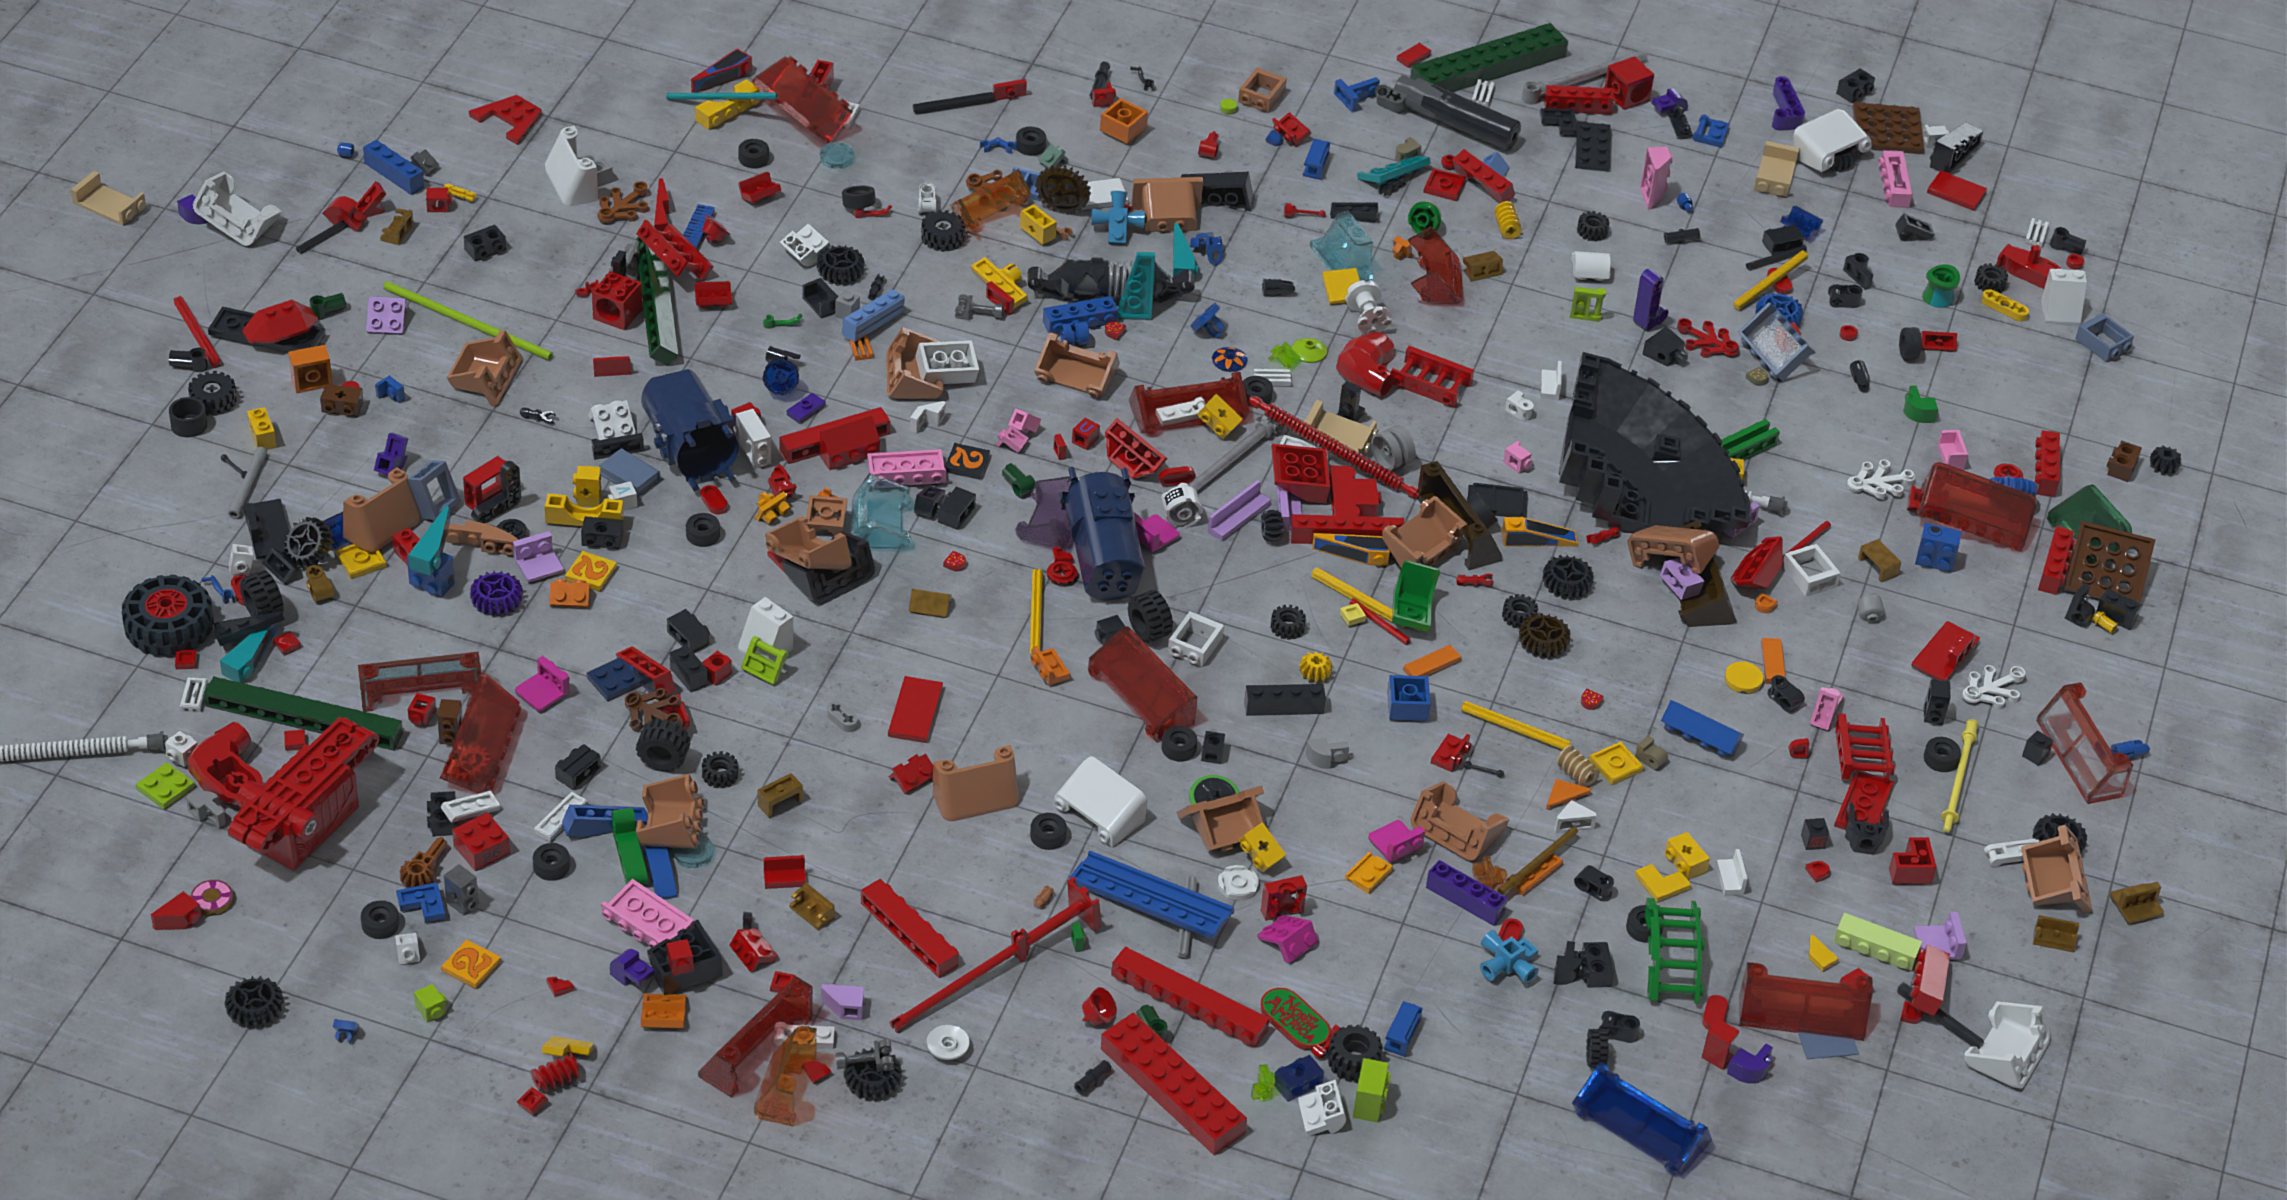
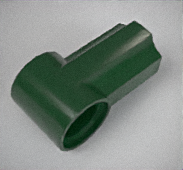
M343 293L328 297L316 295L309 300L310 308L318 320L325 318L327 313L347 307Z
M1012 463L1007 464L1002 470V476L1012 485V489L1017 497L1036 490L1037 486L1034 478L1031 475L1026 476L1016 465Z
M1148 1004L1141 1006L1136 1015L1167 1042V1022L1160 1019L1153 1006Z

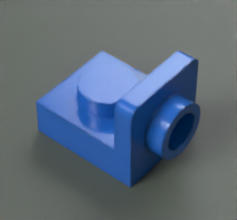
M390 375L375 384L376 396L379 399L388 394L390 398L395 399L398 403L405 400L404 386Z

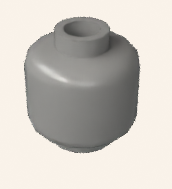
M1866 593L1859 599L1858 609L1862 619L1868 622H1876L1882 617L1884 607L1880 596L1875 593Z

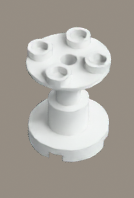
M1364 280L1358 281L1348 288L1347 297L1345 296L1348 307L1353 311L1362 313L1357 322L1360 332L1364 334L1382 332L1392 325L1390 311L1385 307H1377L1381 292L1375 282L1365 283Z

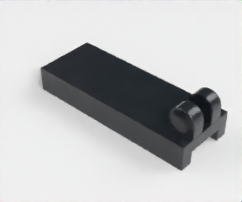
M1332 202L1330 217L1331 219H1371V221L1376 222L1379 213L1378 202Z
M642 433L603 440L595 438L591 441L594 460L609 458L621 448L631 454L644 451Z

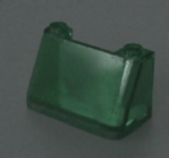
M2093 484L2078 490L2050 509L2047 515V520L2050 524L2056 527L2063 523L2069 530L2074 531L2073 535L2076 538L2081 521L2132 533L2130 523ZM2098 540L2090 541V544L2093 547L2100 546V542ZM2111 544L2109 546L2112 552L2119 551L2117 545ZM2090 556L2086 558V561L2089 564L2096 563V559L2094 557Z

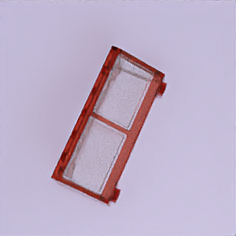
M2079 682L2063 685L2037 716L2036 721L2046 736L2054 740L2052 744L2054 751L2087 804L2122 798L2133 768L2132 762L2125 754L2112 753L2079 700L2086 695V689L2083 684Z

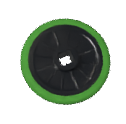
M1207 775L1193 783L1189 791V800L1192 805L1203 801H1213L1240 792L1229 779L1219 775Z

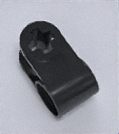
M1855 284L1831 285L1828 288L1829 303L1832 307L1857 308L1861 304L1863 289Z
M1776 675L1772 677V686L1768 689L1767 694L1784 711L1790 712L1804 703L1805 697L1800 689L1796 688L1784 676Z
M1587 865L1574 878V884L1579 890L1590 894L1597 900L1608 901L1612 897L1611 888L1614 885V879L1594 866Z
M1614 1011L1603 1012L1601 1016L1602 1025L1598 1029H1609V1039L1626 1043L1637 1041L1640 1020L1636 1016L1620 1014Z

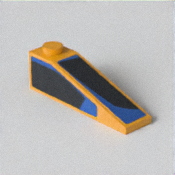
M1504 517L1501 532L1503 546H1578L1575 530L1524 517Z
M1313 534V550L1367 565L1388 566L1390 551L1382 536Z

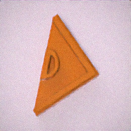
M1555 779L1546 809L1550 810L1551 807L1558 804L1564 805L1571 800L1575 801L1576 798L1584 795L1589 796L1591 788Z

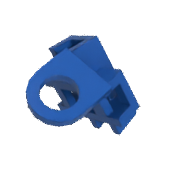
M1213 232L1199 233L1196 237L1191 238L1190 247H1207L1210 263L1219 264L1222 261L1223 243L1221 236H1214ZM1214 251H1217L1219 254V257L1216 261L1212 259V253Z

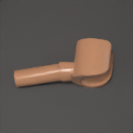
M1057 227L1056 232L1061 234L1062 240H1067L1068 236H1072L1073 230L1070 227L1063 229Z

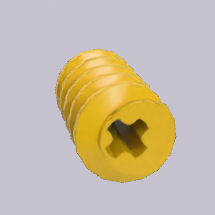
M1509 201L1498 204L1494 210V215L1501 236L1506 239L1517 238L1521 234L1522 228L1514 204Z

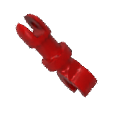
M1613 527L1607 531L1601 530L1599 533L1587 535V543L1596 544L1601 540L1606 541L1610 537H1616L1620 534V532H1616L1619 528Z
M1486 573L1481 576L1459 575L1456 577V583L1461 586L1466 584L1477 586V584L1485 587H1491L1494 582L1492 580L1493 574Z

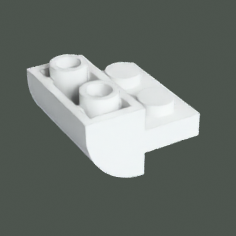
M809 224L798 233L792 231L780 241V244L790 254L807 267L816 265L821 251L831 247L830 243Z
M1572 252L1571 260L1574 277L1580 280L1594 278L1595 280L1603 281L1604 279H1609V253Z
M1336 1080L1315 1086L1316 1092L1298 1098L1308 1136L1326 1130L1333 1134L1345 1125L1346 1116Z

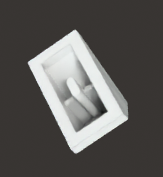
M1571 800L1557 816L1555 833L1567 832L1572 827H1576L1578 831L1594 829L1597 815L1595 812Z

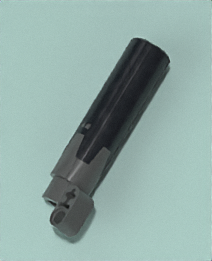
M1402 75L1397 80L1394 88L1387 85H1379L1375 89L1376 103L1383 108L1395 113H1401L1407 107L1507 151L1515 145L1521 131L1520 121L1420 78L1414 80Z

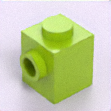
M433 983L414 992L415 1006L426 1022L438 1019L446 1014L445 1005L447 1004V999L442 992L439 993Z

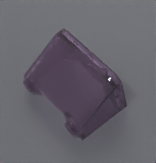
M1070 476L1036 481L1032 489V498L1036 501L1037 506L1030 522L1027 524L1025 521H1021L1015 528L1016 535L1021 540L1049 547H1060L1062 550L1072 548L1074 540L1071 535L1066 510H1061L1062 505L1059 503V493L1062 491L1069 492Z

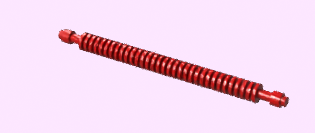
M1257 396L1250 397L1248 402L1251 403V406L1265 411L1266 417L1273 419L1275 422L1277 421V423L1285 426L1287 429L1289 428V430L1301 435V437L1313 442L1322 449H1326L1329 453L1341 458L1343 461L1350 462V465L1358 467L1359 470L1362 469L1363 472H1366L1368 475L1370 474L1371 477L1374 476L1375 479H1378L1380 482L1382 481V483L1390 486L1392 489L1394 488L1396 491L1402 489L1407 492L1408 496L1418 499V488L1404 483L1403 477L1400 478L1396 473H1392L1391 470L1384 468L1382 465L1380 466V464L1372 461L1370 458L1368 459V457L1354 449L1347 448V445H1343L1342 442L1339 443L1338 440L1335 441L1331 436H1327L1326 433L1323 434L1319 429L1311 427L1310 424L1303 422L1301 419L1299 420L1298 417L1291 415L1289 412L1287 413V411L1275 406V404L1272 403L1269 406Z

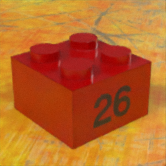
M488 812L452 829L453 846L474 871L511 854L509 836Z

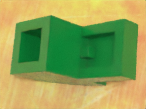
M1910 386L1908 393L1905 394L1903 412L1909 419L1919 423H1935L1938 413L1935 398H1921L1917 386Z

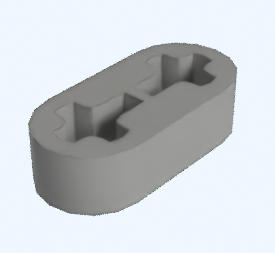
M838 701L828 704L827 716L841 730L852 732L857 729L858 718L849 708Z

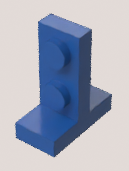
M1375 77L1348 86L1342 79L1335 80L1334 95L1351 112H1355L1358 110L1359 100L1376 95L1375 89L1379 86L1380 80Z

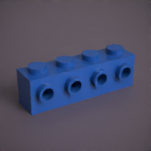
M374 140L363 147L364 164L410 195L424 188V173L422 169L413 165L409 160H406L378 140Z
M1112 296L1043 308V323L1048 334L1049 332L1059 334L1061 324L1072 323V325H1075L1076 322L1086 321L1088 328L1104 326L1108 322H1117L1118 308Z
M1670 700L1661 719L1662 722L1666 723V728L1674 732L1676 729L1683 731L1682 736L1691 740L1695 737L1701 740L1699 744L1710 748L1712 745L1718 748V753L1726 757L1728 754L1735 755L1744 736L1743 733L1673 700Z

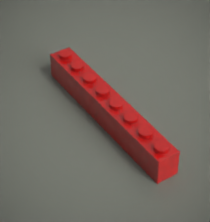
M1126 946L1112 962L1111 976L1117 980L1123 981L1135 989L1141 990L1153 998L1159 999L1171 1007L1177 1008L1189 1016L1195 1017L1207 1025L1213 1026L1225 1034L1241 1040L1245 1044L1256 1048L1268 1032L1269 1017Z

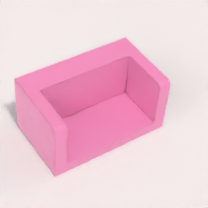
M1960 430L1941 431L1937 447L1946 471H1964L1968 452Z

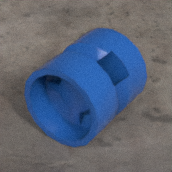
M1076 322L1075 325H1072V323L1061 324V341L1066 340L1068 345L1072 346L1075 343L1078 345L1089 344L1090 335L1087 322Z

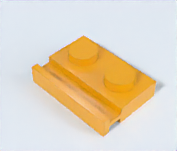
M1369 851L1346 873L1345 880L1352 881L1353 885L1369 894L1392 872L1393 865L1378 856H1373L1372 852Z

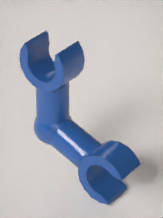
M1000 137L991 141L982 140L980 142V148L984 147V152H989L992 147L999 145L1005 148L1007 153L1012 154V148L1016 150L1017 147L1015 142H1007Z

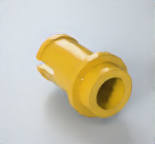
M2099 611L2093 617L2094 624L2100 625L2110 634L2118 627V623L2105 616V612L2101 613Z

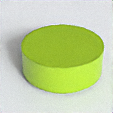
M1224 99L1220 103V110L1223 113L1232 114L1237 110V102L1233 99Z

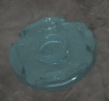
M829 143L820 150V161L829 168H834V166L839 167V169L845 168L853 163L854 151L849 145L844 143Z
M699 834L700 844H698L697 849L673 848V857L681 866L687 868L701 867L702 864L710 862L713 857V844L711 840L705 835Z

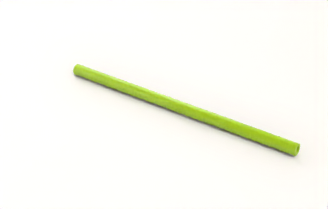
M389 281L384 283L383 289L488 335L497 337L499 331H502ZM508 333L516 347L548 361L553 357V352Z

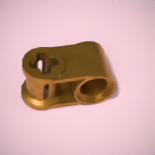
M318 565L308 567L306 569V576L308 578L306 585L314 602L334 597L332 583L328 580L323 568Z

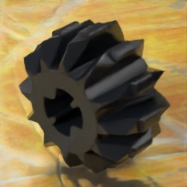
M2162 445L2161 448L2156 447L2150 456V466L2154 468V471H2160L2161 474L2166 473L2169 475L2170 473H2175L2181 466V454L2177 452V449H2171L2170 446L2165 447Z
M1279 510L1264 511L1261 515V533L1264 540L1270 542L1281 540L1284 532L1282 514Z

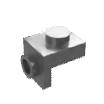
M426 149L420 153L417 151L411 156V163L422 169L425 176L440 165Z

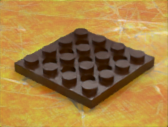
M1853 102V120L1870 137L1871 150L1923 154L1924 142L1920 108Z
M2081 521L2064 591L2075 593L2085 583L2090 586L2088 592L2090 598L2100 600L2108 588L2140 603L2156 539ZM2098 540L2100 542V546L2093 547L2090 544V541ZM2115 544L2119 547V551L2112 552L2109 546ZM2129 549H2134L2137 551L2138 555L2132 557L2127 553V551ZM2090 556L2094 557L2096 559V563L2089 564L2086 561V558ZM2111 561L2115 567L2108 569L2105 566V562ZM2131 566L2134 572L2128 574L2124 572L2123 567ZM2088 573L2092 576V580L2085 581L2082 575ZM2102 578H2107L2110 580L2111 584L2108 586H2104L2101 584L2100 580ZM2127 583L2129 585V589L2122 590L2120 589L2119 584Z

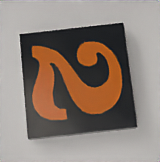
M954 443L944 468H946L948 473L980 479L989 459L990 450Z

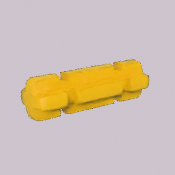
M444 184V187L448 188L449 194L452 196L466 199L470 202L475 201V192H469L466 189L454 187L451 184Z

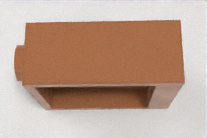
M1256 68L1240 87L1238 102L1269 113L1286 92L1287 78ZM1256 85L1271 92L1266 96L1251 89Z

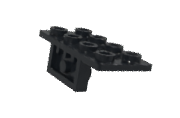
M281 499L244 504L243 510L256 559L266 558L271 548L287 554L284 551L286 546L283 542L287 541L285 535H289L290 531Z

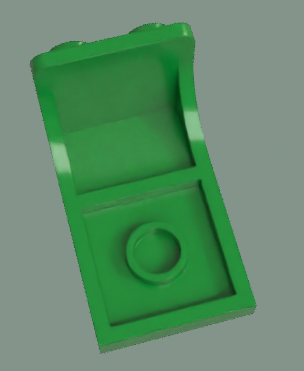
M1408 560L1403 562L1393 590L1392 623L1398 626L1411 627L1417 631L1429 632L1431 627L1432 599L1440 575L1439 569Z

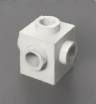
M179 731L165 742L166 755L171 761L186 767L188 765V757L198 744L191 736Z

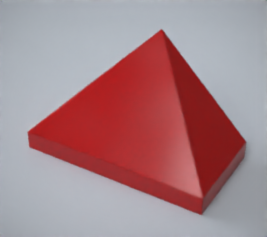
M1921 332V349L1956 351L1957 333Z

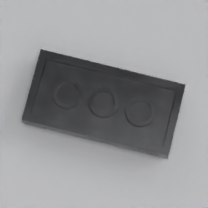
M1577 121L1576 169L1609 172L1611 125Z

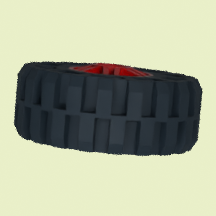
M170 574V576L159 575L156 578H148L143 583L137 584L127 594L122 603L121 613L125 635L133 646L139 647V650L146 654L151 653L153 656L165 655V657L176 655V651L194 650L207 639V636H209L213 629L214 616L211 597L208 591L203 586L201 587V584L195 580L192 581L189 577Z

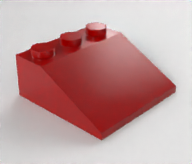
M1272 444L1274 484L1308 502L1326 503L1330 490L1327 450Z

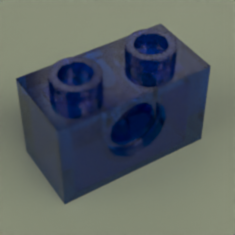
M1309 1054L1303 1058L1296 1059L1287 1066L1278 1068L1274 1074L1273 1085L1285 1100L1289 1102L1315 1089V1086L1323 1084L1324 1070Z

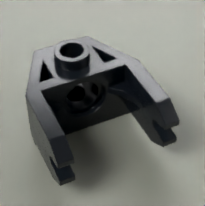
M1849 802L1845 815V838L1849 840L1854 852L1874 855L1879 845L1882 844L1889 828V810L1883 808L1880 816V825L1855 821V805Z

